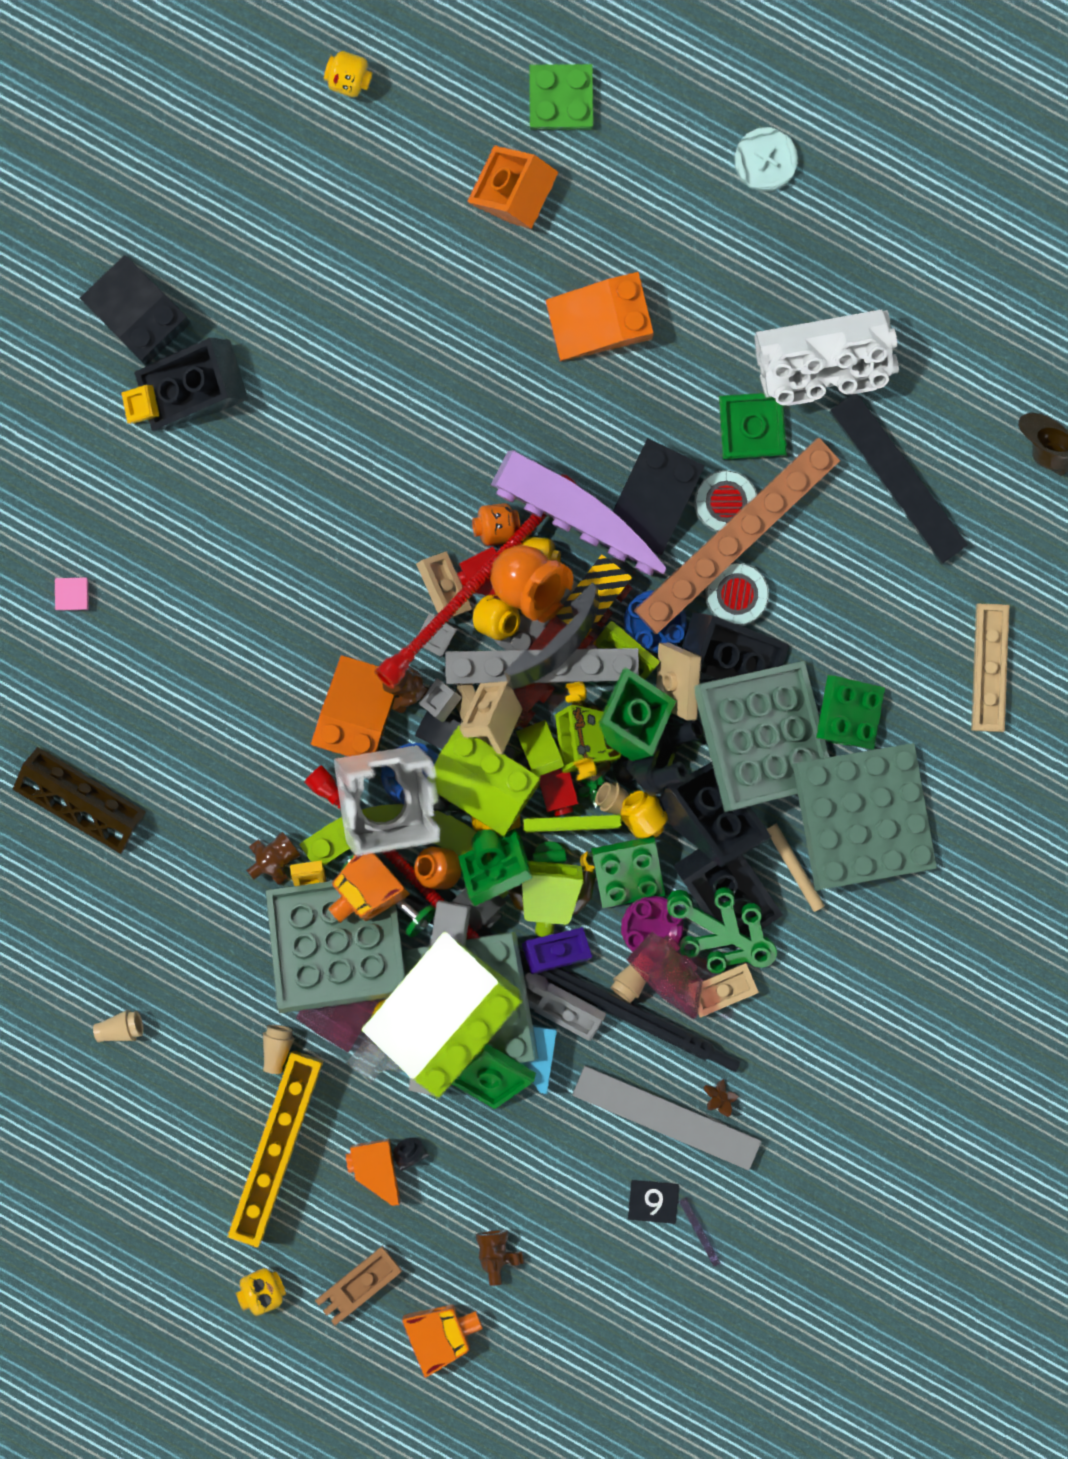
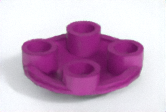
M660 896L643 897L636 900L626 909L621 921V934L626 946L634 954H643L647 958L657 959L670 956L682 938L684 922L682 918H675L669 914L667 899Z

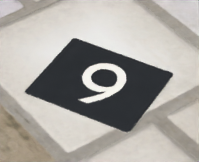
M631 1180L628 1219L675 1224L679 1184Z

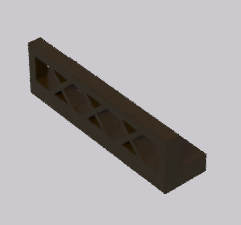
M39 747L23 763L12 789L120 854L126 849L132 833L142 822L146 814L145 810ZM26 777L36 782L40 790H34L24 784ZM53 795L63 798L67 806H61L56 803ZM85 811L90 814L94 822L90 823L83 819L80 812ZM107 828H113L122 833L121 841L111 836Z

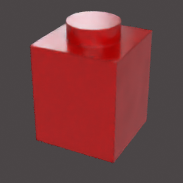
M561 768L538 776L540 777V788L547 812L554 811L555 817L574 812L572 806L577 805L578 801L570 772L562 773Z

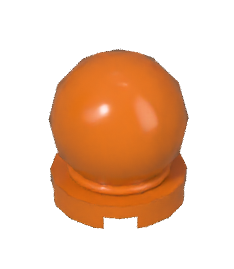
M517 545L504 550L493 562L490 576L494 592L502 602L521 609L523 615L533 621L538 620L541 623L554 618L564 605L560 601L566 589L572 590L574 578L570 568L557 560L550 561L539 549L525 545Z

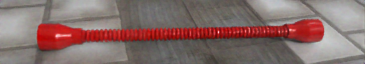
M565 474L560 475L576 484L569 476ZM543 513L540 518L532 514L407 647H403L399 653L386 658L375 670L376 676L385 685L394 688L404 678L409 664L415 659V654L434 637L437 631L446 624L445 622H448L453 617L456 611L467 602V599H470L478 588L486 582V579H489L493 562L504 550L521 545L548 515Z
M320 765L306 778L304 783L315 794L327 799L341 811L338 786L335 779L323 765ZM396 849L380 851L381 853L383 852L384 856L386 855V858H389V861H392V864H395V867H398L397 869L403 873V876H406V879H409V882L412 881L411 884L421 894L423 893V896H426V899H429V902H432L431 904L435 905V908L437 901H444V898L438 892L435 893L436 890L424 887L418 882L415 869L409 863L407 864V860L404 861V857L398 851L395 852ZM468 925L466 940L479 938V934H476V931H473V928H470V925Z

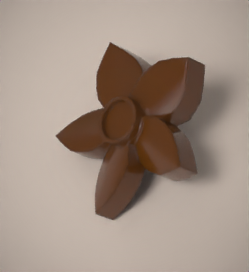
M724 1079L717 1083L716 1088L710 1085L704 1086L705 1092L712 1098L707 1103V1109L715 1110L718 1108L721 1114L729 1117L732 1113L731 1103L737 1100L739 1096L734 1092H726Z

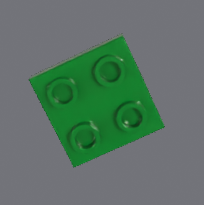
M827 675L816 738L830 743L874 750L885 687Z
M490 829L481 830L474 834L471 839L472 850L458 856L468 896L474 906L532 879L521 837L516 829L509 831L505 837L499 836Z
M654 836L591 848L602 908L635 902L643 897L665 896Z

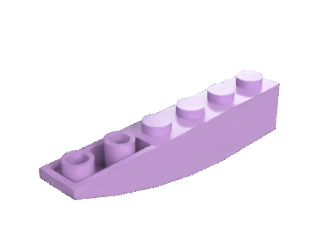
M507 451L491 483V486L498 489L496 495L513 503L514 499L525 503L524 510L540 518L543 513L554 519L552 522L554 526L566 532H569L572 528L582 533L580 536L581 540L597 547L598 543H601L609 548L607 552L609 555L623 562L626 557L637 562L635 568L649 576H652L654 572L664 574L666 567L647 544L620 517L598 499L570 480L515 451Z

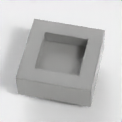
M428 614L420 632L424 629V627H427V624H429V622L432 621L434 617ZM448 624L443 625L423 648L443 658L457 629Z
M437 678L418 704L435 718L444 722L462 697Z

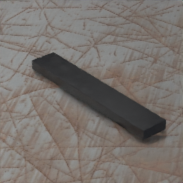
M858 394L850 395L829 411L941 565L968 546Z

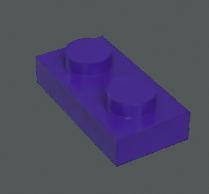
M583 927L527 940L522 943L531 974L588 961L592 958Z

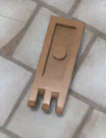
M382 1245L320 1295L315 1302L319 1306L326 1302L328 1298L332 1301L323 1312L327 1316L336 1308L340 1311L331 1320L335 1326L399 1275L402 1269Z

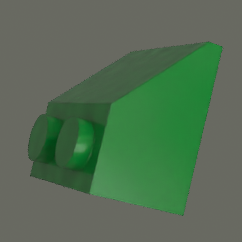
M624 668L599 721V726L607 745L631 761L652 756L676 700L628 668Z

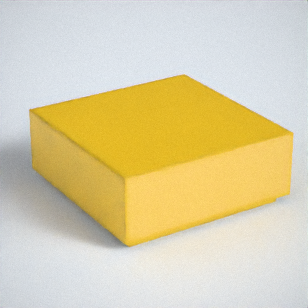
M143 385L121 392L127 423L134 424L159 416L153 385Z
M322 860L290 865L294 886L326 882Z

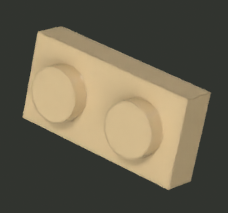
M447 551L423 559L416 564L438 613L463 588ZM468 599L451 618L472 610Z
M746 963L687 987L700 1018L759 993Z

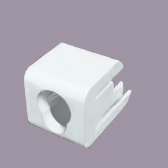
M417 745L334 759L345 838L355 856L439 842V826L430 817L434 816L432 804L438 802L435 783H430L422 774V769L430 778L436 777L432 761ZM387 765L393 769L396 781L403 788L405 803L401 812L394 819L387 822H374L366 818L360 808V796L364 790V778L374 776L371 767Z

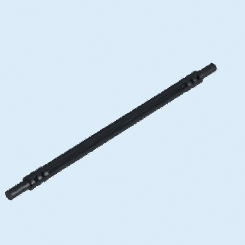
M409 895L403 899L417 913L432 905L430 902L425 904ZM434 916L433 919L430 921V924H431V925H434V918H435V916ZM482 928L476 932V934H479L478 937L494 935ZM519 947L522 970L529 973L530 969L524 950ZM562 968L537 973V975L545 977L548 983L704 1061L709 1059L733 1072L737 1071L741 1063L740 1060L714 1048L713 1043L633 1003H629L625 999Z

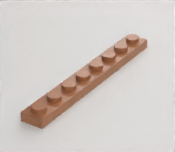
M816 438L647 597L634 612L654 634H658L840 462L837 456L820 438Z

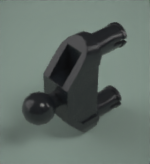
M696 719L677 726L669 723L666 724L653 755L635 761L630 759L617 761L613 767L615 779L620 783H631L635 779L650 797L661 794L667 786L687 781L688 772L682 762L672 765V762L682 743L702 738L703 728L701 723Z

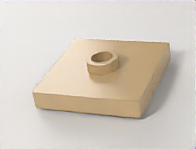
M669 642L659 643L658 660L660 663L657 665L656 688L676 700L671 713L685 720H696L698 705L694 686L699 685L701 658Z

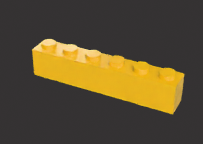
M297 1051L290 1053L227 1236L228 1238L257 1248L261 1244L319 1077L323 1060Z

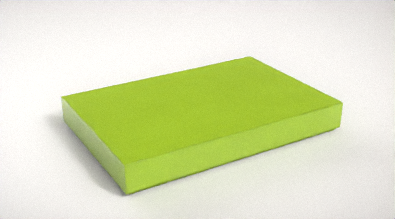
M621 815L523 819L524 831L618 829L621 826Z

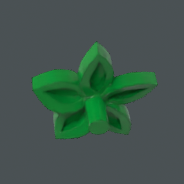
M603 774L592 782L582 779L586 786L581 787L576 796L587 797L590 795L592 804L597 808L598 805L595 803L596 794L603 785L606 775Z

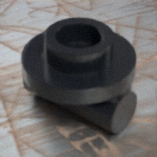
M417 1138L402 1140L393 1151V1158L400 1171L429 1157L427 1149Z

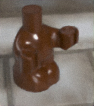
M411 666L408 667L404 678L394 688H390L383 683L384 691L400 696L399 698H394L392 707L398 713L405 712L408 706L422 699L429 690L425 686L421 674Z
M281 832L267 846L262 844L259 839L249 846L255 855L256 863L246 871L253 880L263 873L271 875L277 885H280L288 879L283 867L301 855L287 836Z
M491 1230L476 1233V1241L480 1248L479 1260L482 1269L488 1273L490 1286L502 1284L501 1269L504 1265L510 1263L512 1266L524 1264L522 1251L506 1252L505 1243L508 1240V1230Z

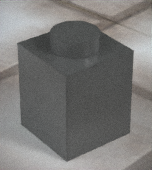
M465 888L451 903L471 906L468 925H470V928H473V931L477 932L483 925L489 929L501 917L497 911L506 901L500 895H497L474 906L469 899L467 888Z

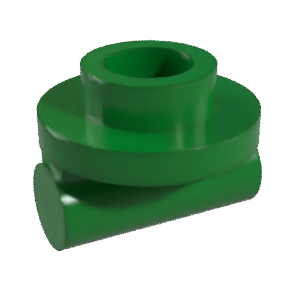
M553 841L543 842L533 853L534 862L564 864L566 861L565 849Z

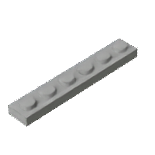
M638 648L577 649L558 668L533 683L618 681L624 668H628L639 676ZM525 650L445 652L446 685L507 681L504 671ZM542 650L528 651L537 656Z

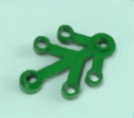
M720 888L715 893V904L721 909L723 922L693 906L692 896L687 891L675 890L670 893L667 898V910L671 916L679 919L686 917L714 933L700 937H684L680 942V952L684 957L693 958L699 953V950L733 944L741 950L724 954L714 951L708 955L707 968L709 971L721 973L728 965L749 962L752 966L763 968L775 961L777 949L775 944L763 935L760 923L761 909L757 904L749 903L742 909V920L745 924L749 925L750 939L739 932L733 907L734 893L729 888ZM721 896H728L730 900L722 902L719 898ZM678 904H682L686 908L682 910H677L674 907ZM749 911H754L757 913V915L751 918L748 917L746 913ZM687 944H693L695 948L692 950H687L684 948V946ZM758 951H764L767 953L764 956L755 955ZM715 959L722 961L720 965H713L711 962Z

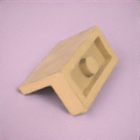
M507 681L479 684L459 728L464 738L487 736L497 754H503L522 712V707L512 688L508 686Z

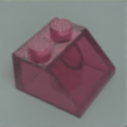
M651 932L626 960L661 999L694 1020L698 1016L703 980L695 972L698 967L687 956L683 955L681 957L677 952L680 949L679 945L666 935L664 938H661Z
M381 999L300 1010L296 1019L324 1039L349 1053L360 1036L362 1027L370 1019Z

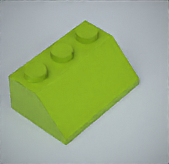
M458 726L433 766L436 778L428 776L427 779L430 783H435L438 795L505 837L540 785V777L506 755L497 754L492 746L478 737L464 738L459 729L460 726Z

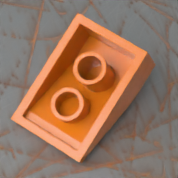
M639 272L606 279L545 300L560 362L649 341L653 338V329Z
M343 655L340 656L311 742L312 746L347 757L378 752L395 695L384 691L383 682L376 676L375 670L379 666Z

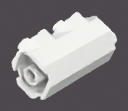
M881 309L756 332L754 336L756 358L761 369L760 379L765 397L775 398L776 402L780 405L791 406L813 402L822 398L826 393L825 388L830 386H837L840 392L850 395L874 391L877 388L884 387L889 381V376L899 372L897 356L892 352V348L897 347L896 332L894 328L890 329L888 310L882 311Z

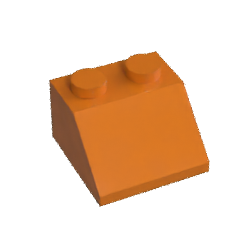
M494 146L467 202L511 224L532 229L559 172L535 154Z

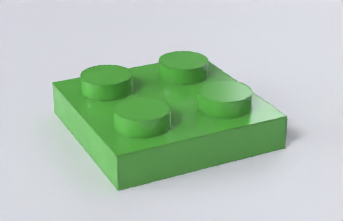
M592 64L529 65L530 130H593Z

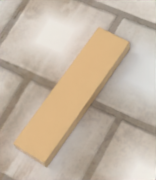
M976 604L971 731L1005 732L1009 605Z

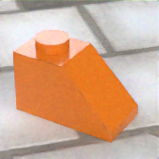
M390 1138L352 1145L350 1147L351 1153L346 1154L348 1172H354L356 1181L392 1206L399 1205L401 1201Z

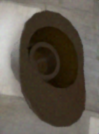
M1032 412L1022 415L1019 418L1018 425L1020 431L1032 442L1034 461L1060 476L1065 475L1068 472V430L1051 417L1040 413Z

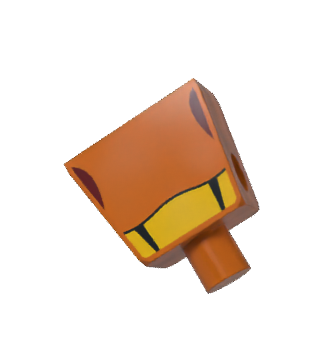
M375 853L354 855L332 883L342 897L332 904L328 910L340 923L354 911L364 921H368L406 898L410 893Z
M454 1304L409 1313L402 1318L424 1378L470 1350L467 1335L483 1329L476 1311L459 1318Z

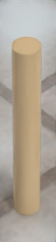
M777 823L767 828V831L772 836L771 840L813 912L825 906Z

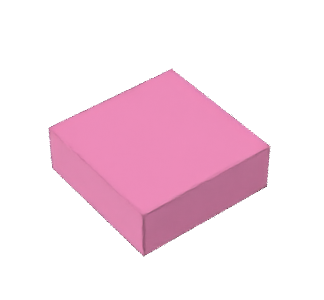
M55 578V610H89L88 578Z

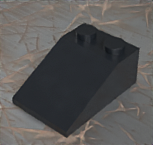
M126 255L116 262L80 297V300L145 367L191 324L187 316Z
M207 338L134 372L138 387L153 385L159 416L148 420L151 430L155 432L226 410L248 400L231 341L227 339Z
M647 438L612 512L620 517L652 551L662 555L705 465Z
M693 612L682 645V649L701 658L700 683L783 666L789 644L713 615Z
M712 762L690 773L688 778H686L687 781L667 786L658 798L671 826L721 867L772 837L750 806L725 812Z
M697 849L673 865L703 912L723 922L721 909L715 904V893L720 888L732 890L734 893L733 907L739 932L749 938L751 937L749 925L745 924L742 920V909L746 904L754 903L760 907L762 929L783 916L743 855L721 867L700 849ZM721 896L719 900L727 902L730 898L728 896ZM749 911L746 913V915L752 918L755 917L757 913L754 911ZM733 944L727 945L730 951L736 947Z

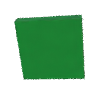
M764 393L719 396L723 460L786 456L783 405L778 404L773 397L766 398Z
M486 1043L451 1084L496 1109L535 1082L536 1072Z

